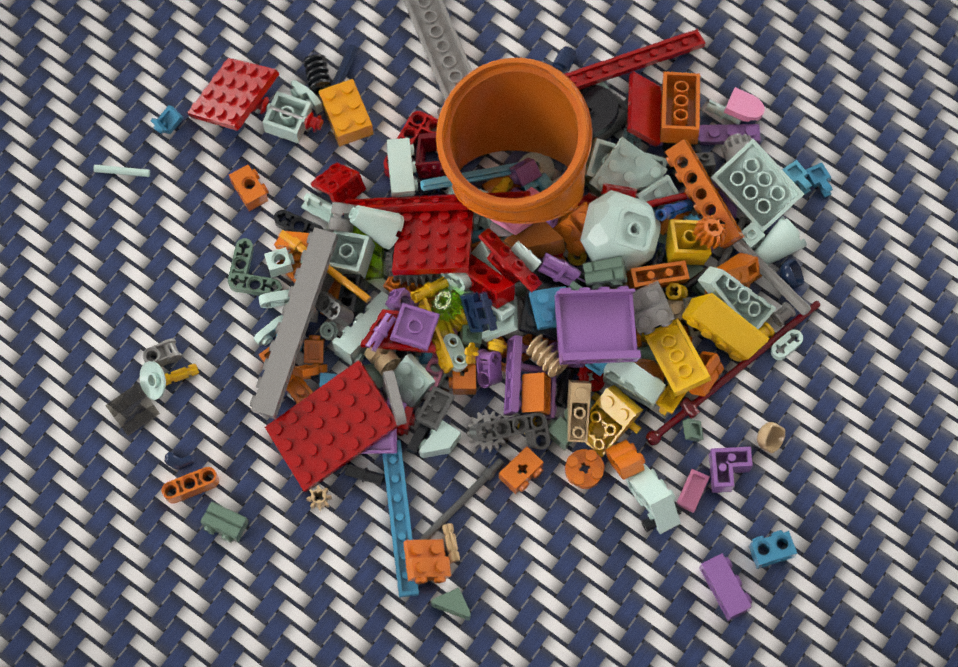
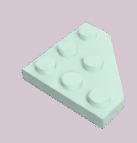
M621 137L589 183L599 191H602L604 183L637 189L652 185L661 179L668 169Z

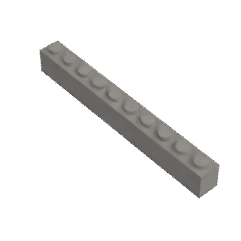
M314 227L313 232H310L308 235L307 243L309 244L307 250H303L301 255V261L303 262L301 267L297 268L295 272V285L289 289V302L283 307L282 315L284 316L282 322L277 324L275 331L277 333L275 341L272 340L269 347L271 352L269 359L266 358L263 364V370L265 371L263 376L259 377L256 388H258L256 396L253 395L250 401L251 410L254 413L272 419L277 418L338 241V236L335 233Z

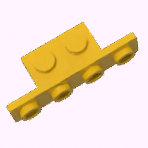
M422 298L417 307L431 311L427 298ZM447 314L439 317L432 337V342L436 347L438 364L443 369L444 374L452 370L453 363L443 338L447 334H455Z

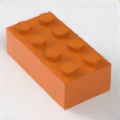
M663 72L660 142L679 143L684 139L690 144H698L700 130V73Z

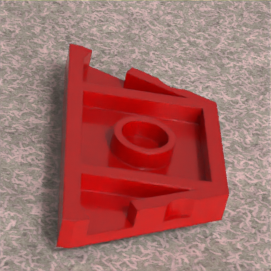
M382 309L377 320L370 327L368 334L362 339L361 347H366L365 344L374 333L373 329L375 326L378 327L386 312L391 314L387 320L389 322L392 316L397 319L400 311ZM396 321L388 331L387 338H384L378 349L436 353V347L432 340L428 351L390 340Z

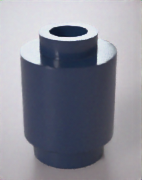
M564 46L558 52L552 66L563 74L568 73L576 59V51L571 47Z

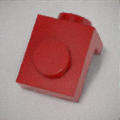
M405 407L407 423L397 428L398 436H403V434L409 435L410 427L415 425L416 418L414 417L413 407Z

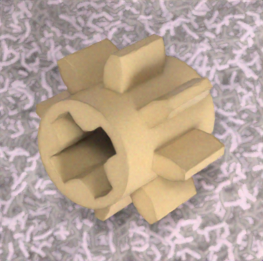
M317 485V489L314 491L309 490L311 497H307V501L312 502L310 505L311 509L317 507L321 512L323 507L329 508L328 500H331L332 496L326 495L328 488L322 490ZM316 497H323V500L321 501L318 499L316 501Z

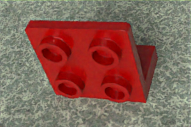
M340 163L332 164L329 169L318 175L310 183L313 188L329 194L332 202L345 203L346 199H355L366 190L360 173Z

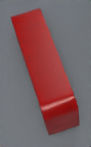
M415 111L410 115L397 139L406 138L410 135L413 136L409 140L415 149L418 144L419 134L435 133L431 129H437L438 119L424 112ZM416 121H422L420 124H415ZM386 156L383 162L384 172L390 178L388 156Z

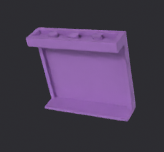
M620 286L617 289L599 287L598 290H591L589 287L579 288V290H571V288L559 289L554 295L559 365L637 362L641 358L640 350H637L633 305L635 289H629L628 286Z

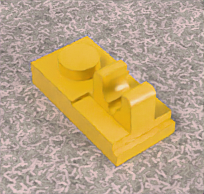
M668 384L656 402V405L660 407L658 412L664 416L667 412L673 414L687 392L676 397Z

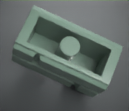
M622 256L583 263L586 286L592 290H598L599 287L609 285L616 288L623 286L622 283L627 282L625 262Z
M211 502L201 520V524L204 527V531L212 535L216 532L222 535L221 538L229 543H232V541L238 543L249 521L246 517Z

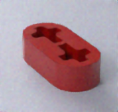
M606 183L603 184L601 191L603 195L613 190L636 198L637 189Z

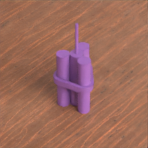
M545 253L543 262L538 270L539 272L553 278V281H559L567 286L576 278L585 282V280L579 278L581 271L569 265L566 260H560Z

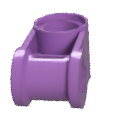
M478 350L479 355L475 357L478 384L483 388H487L500 383L503 378L501 354L498 351Z

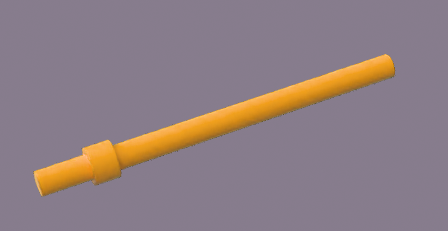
M285 230L279 233V236L288 242L289 246L295 251L298 250L302 253L303 250H307V247L297 237H292ZM329 265L327 270L329 275L363 301L369 302L371 296Z

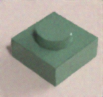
M693 419L683 420V432L686 440L696 442L704 440L701 421Z

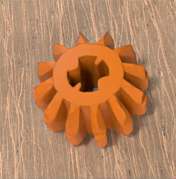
M705 216L696 223L693 234L696 235L695 241L701 242L700 246L706 245L707 249L712 246L715 249L725 241L727 230L724 229L725 224H720V219L715 220L713 216L710 218Z

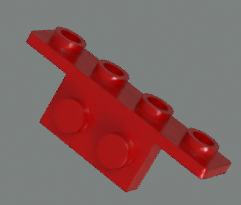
M490 228L478 236L492 251L487 257L488 261L505 278L514 284L520 280L530 292L535 291L542 284L537 275L532 273L524 262Z

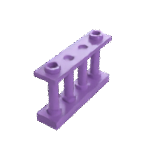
M518 335L509 338L507 343L504 415L512 416L522 409V402L519 399V393L522 390L521 372H544L542 367L523 364L521 355L526 353L529 346L522 343V336ZM554 341L547 345V347L550 345L554 346L551 351L552 353L556 351L558 342ZM556 376L551 377V415H545L547 421L554 418L557 412V406L555 405Z

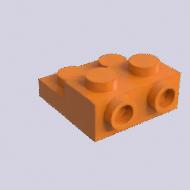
M586 202L561 218L554 227L555 231L564 238L568 252L570 254L574 253L577 257L586 251L580 241L588 210Z
M443 539L406 540L403 542L408 581H415L416 584H423L433 580L434 583L446 582L447 578L451 577L449 557H445Z

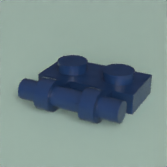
M487 291L481 292L480 298L478 293H465L460 296L470 332H484L489 328L490 331L498 329L496 325L497 318L493 314L491 308L492 301L488 297Z

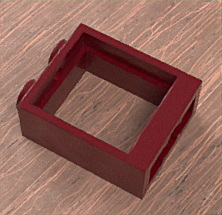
M436 132L419 134L415 166L419 178L446 176L440 161L425 162L426 152L437 151Z

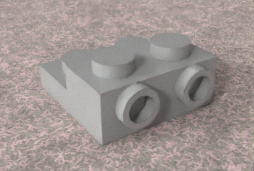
M659 281L635 290L633 293L635 326L639 334L644 333V335H647L655 330L654 327L659 325L666 327L672 323V320L675 319L674 313Z

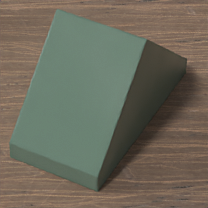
M459 587L432 599V607L468 621L470 620L471 613Z

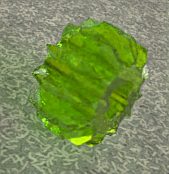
M446 288L444 291L440 290L438 295H434L435 300L431 301L432 312L440 314L439 319L447 322L450 318L455 320V316L460 314V309H463L460 295L454 289Z

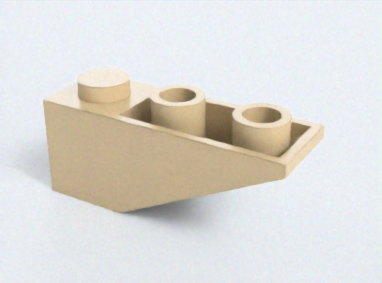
M569 380L567 401L568 442H587L591 383L589 381Z

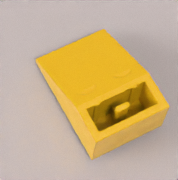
M615 385L606 388L589 410L588 439L585 443L603 457L606 454L605 449L613 446L642 413L643 409Z

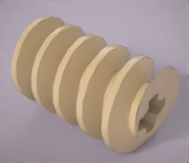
M538 335L530 343L526 354L532 356V360L537 361V365L542 367L544 372H548L550 378L555 377L564 371L569 364L559 365V358H557L558 350L552 353L551 351L554 346L546 347L548 340L546 339L541 342L543 335Z

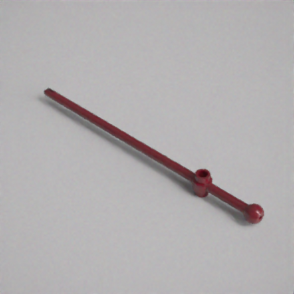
M813 302L810 305L811 310L806 315L798 314L771 336L768 342L751 358L741 361L713 384L706 396H698L693 401L688 397L679 404L682 408L680 412L658 430H652L646 434L647 442L652 446L659 444L661 436L686 416H689L691 419L696 417L700 413L697 408L699 405L767 351L788 331L795 328L820 307V302Z

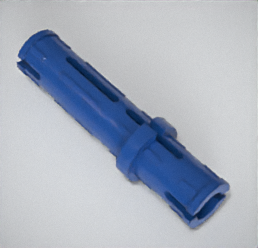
M686 199L676 204H667L663 208L656 210L655 217L658 221L673 219L676 215L691 211L693 203L691 200Z

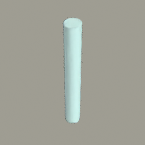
M94 165V172L150 177V170Z

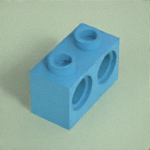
M775 531L767 538H764V536L752 539L753 542L749 545L756 569L792 559L797 554L789 531ZM777 542H784L786 549H780L777 546ZM764 547L768 554L761 555L758 552V548Z

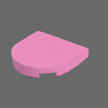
M735 87L724 113L739 120L750 122V120H760L765 108L757 97Z

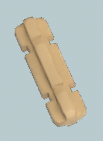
M445 524L442 527L445 534L447 551L449 552V561L455 563L460 561V555L457 552L458 546L455 534H453V524Z

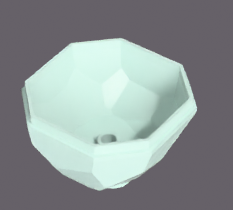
M610 190L589 203L580 241L592 262L622 256L627 273L631 268L641 267L653 258L661 224L656 219L652 206L646 201ZM631 227L634 228V232H633V233H632L631 230H630Z

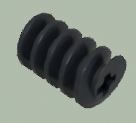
M322 54L310 55L304 59L308 86L315 95H319V90L331 86L330 76L328 75L329 71L326 68V57Z

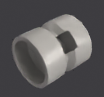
M332 202L331 213L333 217L330 218L328 228L353 232L354 225L350 223L349 213L356 205Z

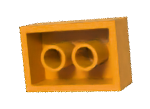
M353 79L319 90L320 101L339 147L374 135L371 120Z

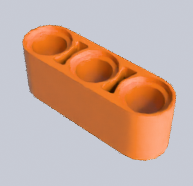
M205 467L165 483L161 491L166 501L174 504L217 487L219 477L212 467ZM207 475H214L211 481H204ZM189 482H195V486L193 488H186V485ZM169 490H177L175 495L167 496Z

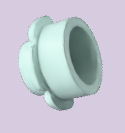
M324 322L320 327L321 336L326 340H332L333 337L338 335L337 325L334 322Z

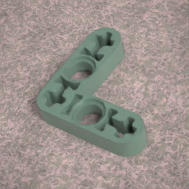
M240 239L235 246L228 276L230 289L235 292L258 296L270 293V288L273 285H276L278 288L274 292L283 290L281 282L277 279L248 274L254 247L249 239ZM247 244L248 248L245 249V256H242L243 251L241 247ZM244 261L246 266L243 269L236 268V263ZM236 279H239L241 283H238L237 286H234L233 282H235ZM258 281L260 287L258 289H251L250 284Z

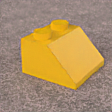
M669 220L665 246L668 263L686 260V265H705L712 253L711 248L707 249L706 245L700 246L701 242L695 241L696 235L693 232L698 220Z

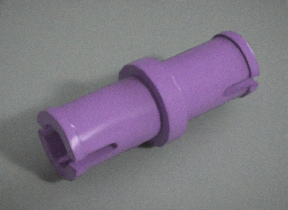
M387 312L378 327L375 326L373 329L374 333L365 344L367 348H370L374 342L375 344L371 349L374 352L377 351L383 339L387 338L388 331L397 320L392 316L390 321L387 322L391 315Z

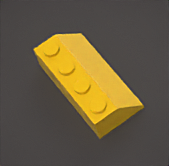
M713 293L692 298L681 316L687 321L689 326L699 330L703 337L713 341L717 348L726 351L729 357L735 361L748 360L769 340L766 335Z

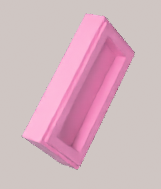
M691 469L677 500L678 506L694 513L710 477Z

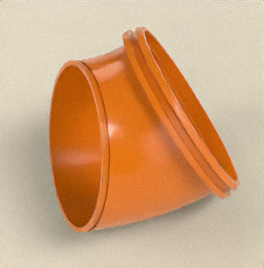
M505 58L486 63L474 69L457 83L441 109L436 129V145L442 168L452 183L456 197L465 207L476 214L492 220L514 224H532L550 221L569 213L580 203L583 197L586 163L592 144V121L584 97L565 74L553 66L538 60ZM510 150L540 153L568 167L564 174L547 189L532 196L516 199L489 195L473 186L460 172L464 165L479 156Z

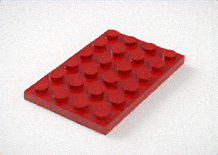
M358 360L265 426V429L304 492H307L401 425H396L392 409L362 362Z

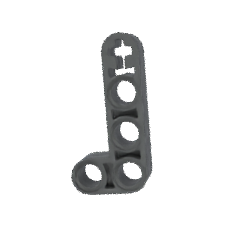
M326 273L315 307L329 319L343 326H348L353 321L354 313L328 292L335 278Z
M526 413L472 425L469 430V435L474 441H489L525 433L527 444L531 449H546L550 444L547 419L542 413ZM534 417L537 418V425H536V426L533 425V418H534ZM517 420L520 424L518 430L515 428V422ZM498 424H500L502 427L500 433H498L496 430ZM481 430L488 431V433H482L479 435V431ZM538 436H539L540 439H541V442H540L539 445H537V443H536V438H537Z

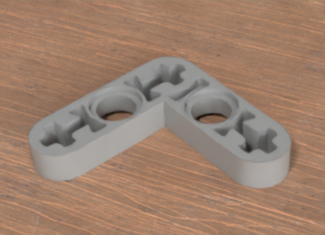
M394 371L383 372L382 384L384 398L387 401L389 397L396 425L406 424V415Z

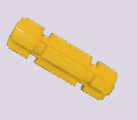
M191 364L188 365V368L183 367L172 371L171 374H164L166 386L172 384V381L178 382L189 378V375L199 374L197 365Z

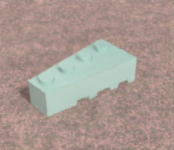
M709 267L698 279V282L708 294L713 293L757 329L777 309L767 303L765 299L753 293L751 289L742 285L740 281L723 269Z
M381 291L366 306V313H359L355 317L353 326H346L342 331L341 338L336 337L332 341L335 355L350 366L356 361L364 359V352L367 348L361 347L362 339L366 337L382 309L390 310L385 305L388 300L386 293Z

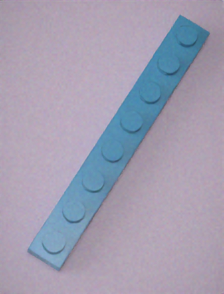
M397 440V453L382 455L399 598L419 595L418 584L415 581H408L403 542L413 539L401 440Z

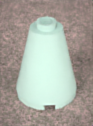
M360 205L355 208L353 207L349 213L350 223L367 236H370L382 248L390 249L398 240V237H396L397 232H401L403 229L404 217L399 213Z
M783 216L754 252L770 265L807 246L804 238L800 240L799 234L801 233Z

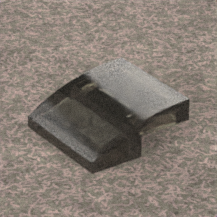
M138 383L105 405L127 436L160 414Z

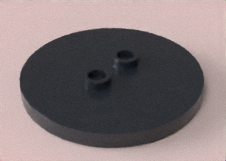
M592 85L579 90L590 112L592 139L607 132L614 125L619 114V106L615 95L609 89L599 85Z

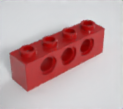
M471 254L470 271L466 273L472 283L469 289L474 293H478L479 296L481 292L487 291L488 297L491 298L492 306L497 309L513 301L515 297V284Z

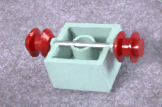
M278 91L271 104L266 96L260 100L253 110L255 112L259 109L260 114H264L267 111L262 122L265 132L298 144L305 129L308 130L311 127L315 133L323 125L321 115H318L317 118L314 117L310 102Z

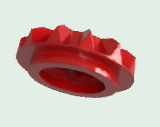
M585 364L584 368H579L577 376H579L580 381H589L588 374H593L592 378L594 380L589 381L591 383V392L599 391L604 386L603 374L600 377L587 368Z

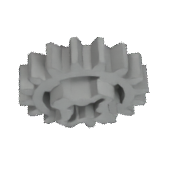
M485 410L484 415L478 412L477 419L471 418L473 424H468V429L470 430V427L477 423L501 419L502 415L500 414L496 417L495 411H492L491 415L488 414L487 410ZM498 424L496 427L498 433H500L502 430L500 424ZM486 430L479 431V435L486 433ZM509 437L499 438L495 442L493 440L485 441L486 443L474 441L470 438L469 443L475 442L474 449L481 447L482 453H484L485 449L492 453V448L499 451V445L505 446L503 439L508 440Z

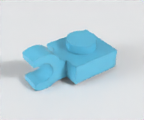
M797 160L782 169L795 184H798L804 195L811 191L810 187L812 185L806 179L808 172Z

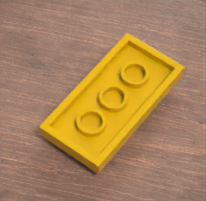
M679 318L673 320L666 327L660 326L652 333L644 335L649 348L676 397L711 381L706 367Z

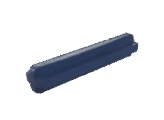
M356 45L348 46L331 86L345 81L359 50Z

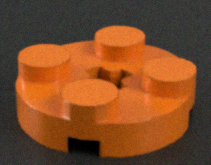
M580 449L573 452L567 458L565 475L572 485L574 484L581 489H589L596 486L602 479L604 463L596 451ZM584 464L590 467L586 474L584 471L579 470Z

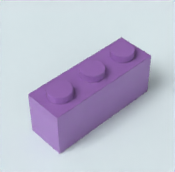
M722 553L701 563L699 569L725 617L730 621L748 612L752 607V600L747 592L744 593L742 590V582L739 576L734 575L731 570L733 568L731 561L728 557L725 558Z

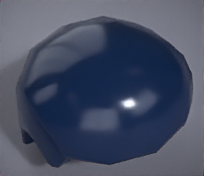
M797 260L785 261L780 267V277L791 288L804 285L803 273Z

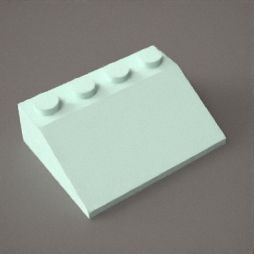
M754 139L748 142L710 177L712 182L750 223L753 222L762 232L770 227L804 195L800 188Z

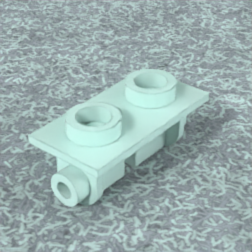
M306 193L304 196L305 202L301 208L329 223L330 218L333 217L331 213L332 204L313 193Z

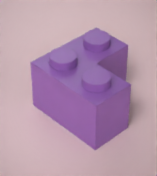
M751 447L711 448L709 466L712 493L732 492L734 488L733 473L750 472L753 466Z

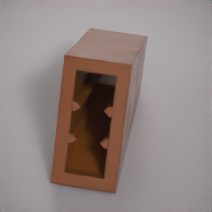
M547 222L533 223L517 235L513 234L504 239L505 245L510 247V249L519 241L528 250H531L532 254L538 259L543 258L545 253L553 256L565 252L564 238Z

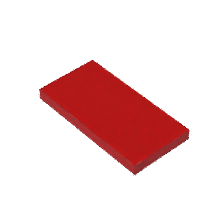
M633 71L629 74L627 132L656 147L660 144L661 86Z

